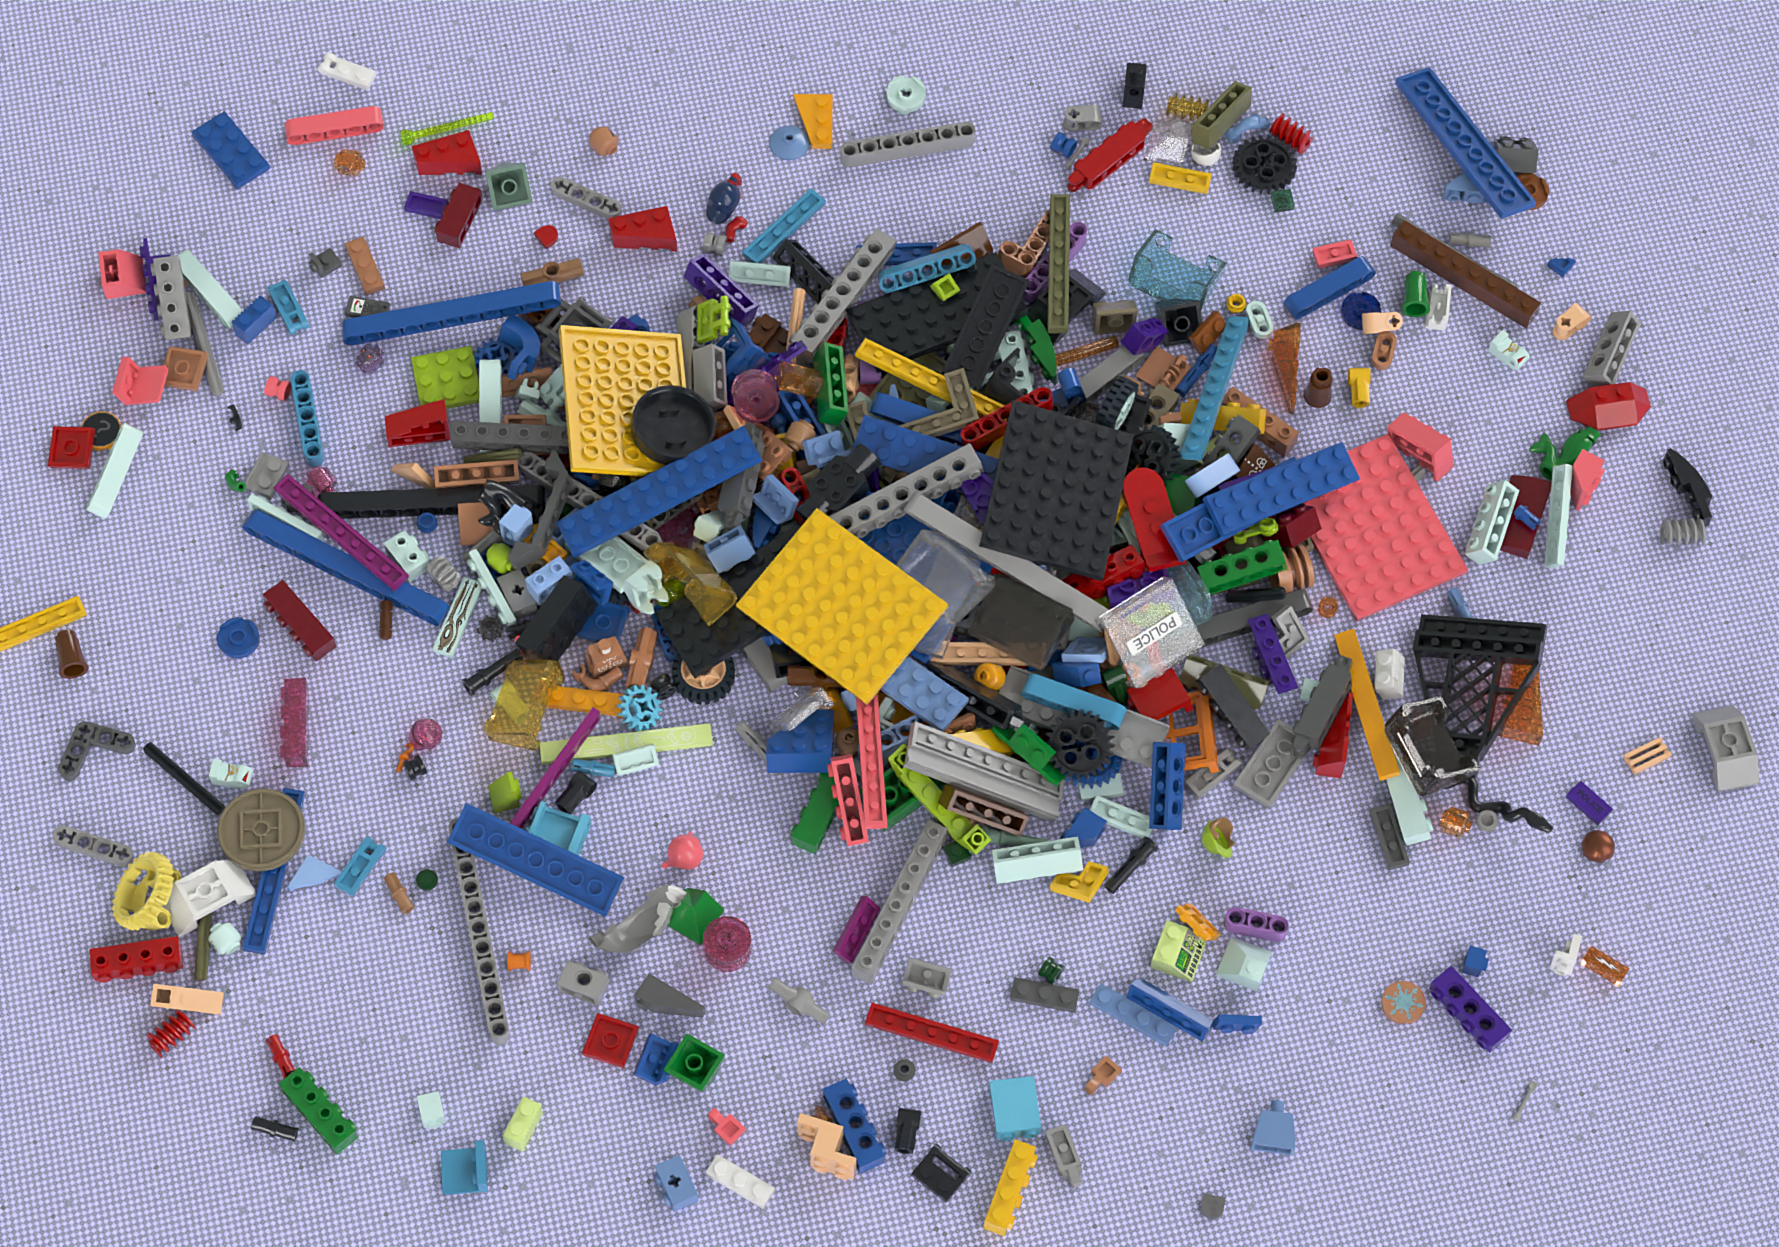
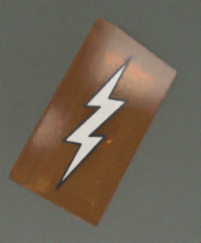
M1593 946L1589 948L1580 963L1618 987L1630 969Z

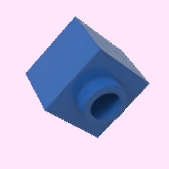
M1470 945L1466 953L1462 973L1479 977L1481 971H1486L1489 961L1488 958H1485L1487 950Z

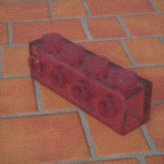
M306 678L284 679V687H281V699H284V706L280 708L281 719H284V726H280L281 739H284V745L280 746V757L284 758L287 768L309 767V686Z

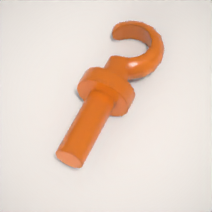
M407 743L405 747L410 748L399 755L400 762L396 768L397 772H401L404 766L403 761H409L408 755L414 750L412 743Z

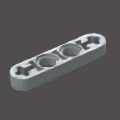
M556 177L551 181L552 194L562 200L606 219L622 215L621 204L612 198L563 177ZM579 191L583 193V196L581 198H574L572 194ZM593 199H598L601 202L598 206L590 205V201ZM614 208H616V211L610 213L609 209L613 210Z
M59 826L53 832V839L57 846L120 867H127L129 863H133L134 853L127 845L68 826ZM66 833L68 838H63L61 841L59 835L63 836ZM83 838L88 839L89 844L87 847H78L79 840ZM102 845L110 847L106 854H99L98 848ZM126 852L127 855H128V858H127V857H124L123 860H121V859H120V856L117 855V854L124 855V853Z

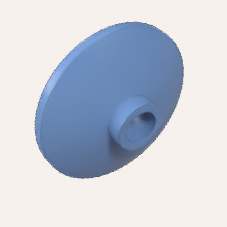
M796 126L780 127L770 137L771 151L782 160L791 161L799 159L806 154L809 148L808 135L804 130Z

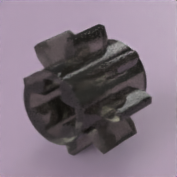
M486 615L485 619L478 621L480 627L477 628V634H482V641L487 639L493 643L497 637H502L499 630L503 629V623H498L497 616L492 618Z

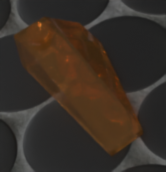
M1294 323L1274 331L1273 339H1269L1268 351H1272L1271 360L1289 414H1294L1296 405L1297 378L1295 377H1297L1299 360L1296 359L1298 358L1300 348L1301 323Z

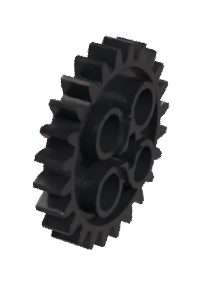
M1259 135V140L1252 136L1251 142L1245 139L1244 145L1239 144L1238 150H1235L1232 161V171H1235L1234 177H1239V184L1245 182V189L1251 186L1252 192L1259 189V193L1262 194L1263 190H1266L1267 194L1270 195L1272 189L1276 193H1278L1279 187L1284 190L1286 184H1291V180L1295 178V172L1297 171V159L1294 158L1295 152H1290L1291 146L1284 147V140L1278 143V137L1270 140V135L1266 139Z
M1153 424L1152 426L1144 425V429L1137 427V433L1130 431V434L1134 436L1125 477L1138 464V468L1154 470L1157 467L1156 473L1160 475L1166 487V479L1173 480L1170 474L1177 473L1174 466L1180 465L1176 458L1180 457L1181 454L1175 452L1180 446L1174 444L1177 439L1171 437L1172 433L1166 431L1165 428Z
M1073 709L1070 711V716L1066 712L1062 714L1063 720L1059 717L1056 718L1055 721L1058 725L1051 724L1049 726L1053 732L1046 733L1051 740L1045 742L1056 751L1050 760L1057 762L1054 768L1061 766L1060 774L1069 771L1068 778L1076 774L1077 780L1081 779L1082 774H1084L1086 779L1090 778V772L1094 776L1098 775L1097 768L1104 771L1103 763H1111L1107 756H1114L1110 748L1116 746L1110 743V740L1115 738V736L1108 735L1112 728L1104 727L1107 721L1099 722L1100 714L1093 718L1091 710L1084 715L1083 709L1079 710L1078 715ZM1085 726H1089L1092 729L1093 734L1091 737L1084 734L1083 729ZM1065 730L1071 733V741L1064 739L1063 732ZM1092 739H1098V743L1086 744L1083 747L1076 746L1070 749H1062V746L1072 745L1078 741L1086 742ZM1090 747L1097 750L1098 755L1096 758L1089 755L1088 750ZM1069 752L1076 754V762H1071L1068 759Z

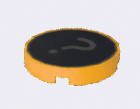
M96 412L84 419L81 427H93L95 429L93 450L102 451V449L112 448L121 428V423L112 413Z

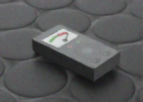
M350 296L345 315L346 317L355 318L387 312L390 309V303Z

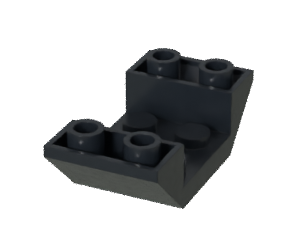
M1077 269L1069 270L1068 324L1088 305L1093 307V303H1098L1106 295L1103 289ZM1048 287L1036 298L1028 311L1029 315H1027L1032 323L1040 319L1047 332ZM1048 333L1052 345L1054 346L1067 333Z

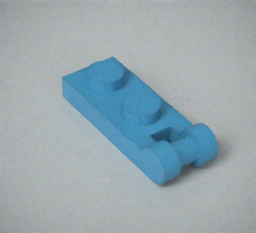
M286 279L267 287L290 335L297 333V330L302 328L305 330L310 327ZM298 317L299 321L292 323L291 320Z
M366 837L335 881L334 886L354 897L378 860L385 854L387 847L382 844L377 845L373 839ZM370 850V851H372L373 853H372V855L370 856V855H368L366 852Z

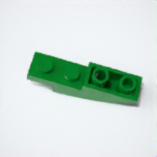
M1027 315L1016 319L1014 323L1020 332L1024 331L1027 335L1025 337L1030 344L1032 354L1030 358L1035 366L1039 365L1042 368L1041 373L1046 381L1050 380L1055 386L1058 384V368L1054 348L1046 328L1040 319L1032 323Z

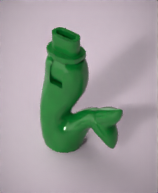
M1591 426L1573 433L1564 442L1560 457L1557 458L1556 449L1549 436L1544 432L1540 437V441L1534 443L1530 447L1529 452L1545 453L1539 469L1546 479L1552 481L1553 468L1563 464H1569L1573 467L1582 449L1588 452L1596 444V439L1600 437V433Z

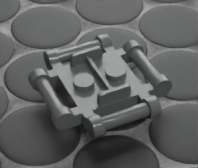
M581 296L572 305L561 299V305L553 308L542 323H538L534 328L536 333L546 337L540 345L539 352L542 354L546 353L559 364H562L561 354L550 347V344L554 343L555 347L560 351V325L609 329L614 320L598 312L586 303V299ZM561 311H565L566 313L561 317V319L552 328V330H549L548 327L559 315V313Z

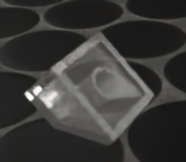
M1170 119L1153 125L1143 160L1182 168L1191 136L1192 123Z

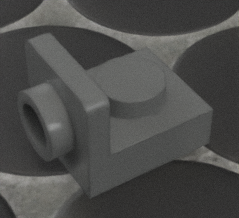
M331 248L317 256L313 252L309 254L310 262L308 264L314 273L317 272L321 278L342 267L340 259Z

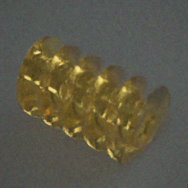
M1175 92L1173 97L1169 96L1166 116H1169L1173 111L1175 118L1181 113L1182 119H1185L1187 114L1190 121L1195 116L1198 119L1208 109L1209 99L1206 98L1205 102L1202 103L1201 97H1198L1196 102H1194L1193 95L1186 100L1185 94L1179 99L1178 93Z

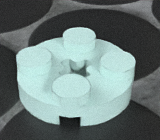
M905 75L894 78L889 83L886 97L889 105L894 110L899 111L900 114L907 115L923 106L926 101V90L920 79L913 76L905 78ZM902 92H910V96L905 97Z

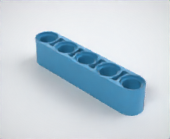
M961 244L884 269L878 274V282L884 292L897 291L968 268L975 263L976 257L970 245ZM963 253H970L969 258H960ZM944 259L951 260L948 265L941 264ZM923 266H932L929 271H922ZM906 271L912 272V275L908 278L902 277ZM890 277L893 279L889 284L883 283L885 278Z
M298 370L291 375V384L306 463L310 467H319L324 462V453L312 386L308 373ZM312 453H318L315 456H310Z
M1032 673L1028 675L1021 691V695L1024 698L1052 709L1066 712L1069 715L1073 709L1077 715L1080 709L1084 710V715L1091 710L1093 718L1100 714L1098 721L1106 720L1107 722L1104 727H1111L1112 730H1119L1127 711L1119 703Z

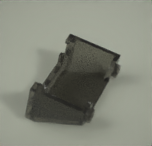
M1442 696L1401 705L1384 726L1385 735L1414 790L1422 797L1472 777L1481 769L1477 760L1472 755L1461 757L1443 723L1448 717L1449 709Z

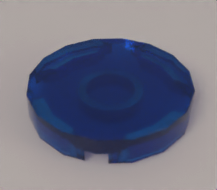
M1367 292L1351 293L1345 297L1341 305L1343 321L1348 326L1357 330H1363V313H1381L1380 302L1375 296Z

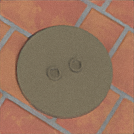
M255 789L237 796L225 807L218 821L217 837L223 853L232 863L250 871H268L284 865L297 854L305 838L306 826L300 807L291 797L273 789Z

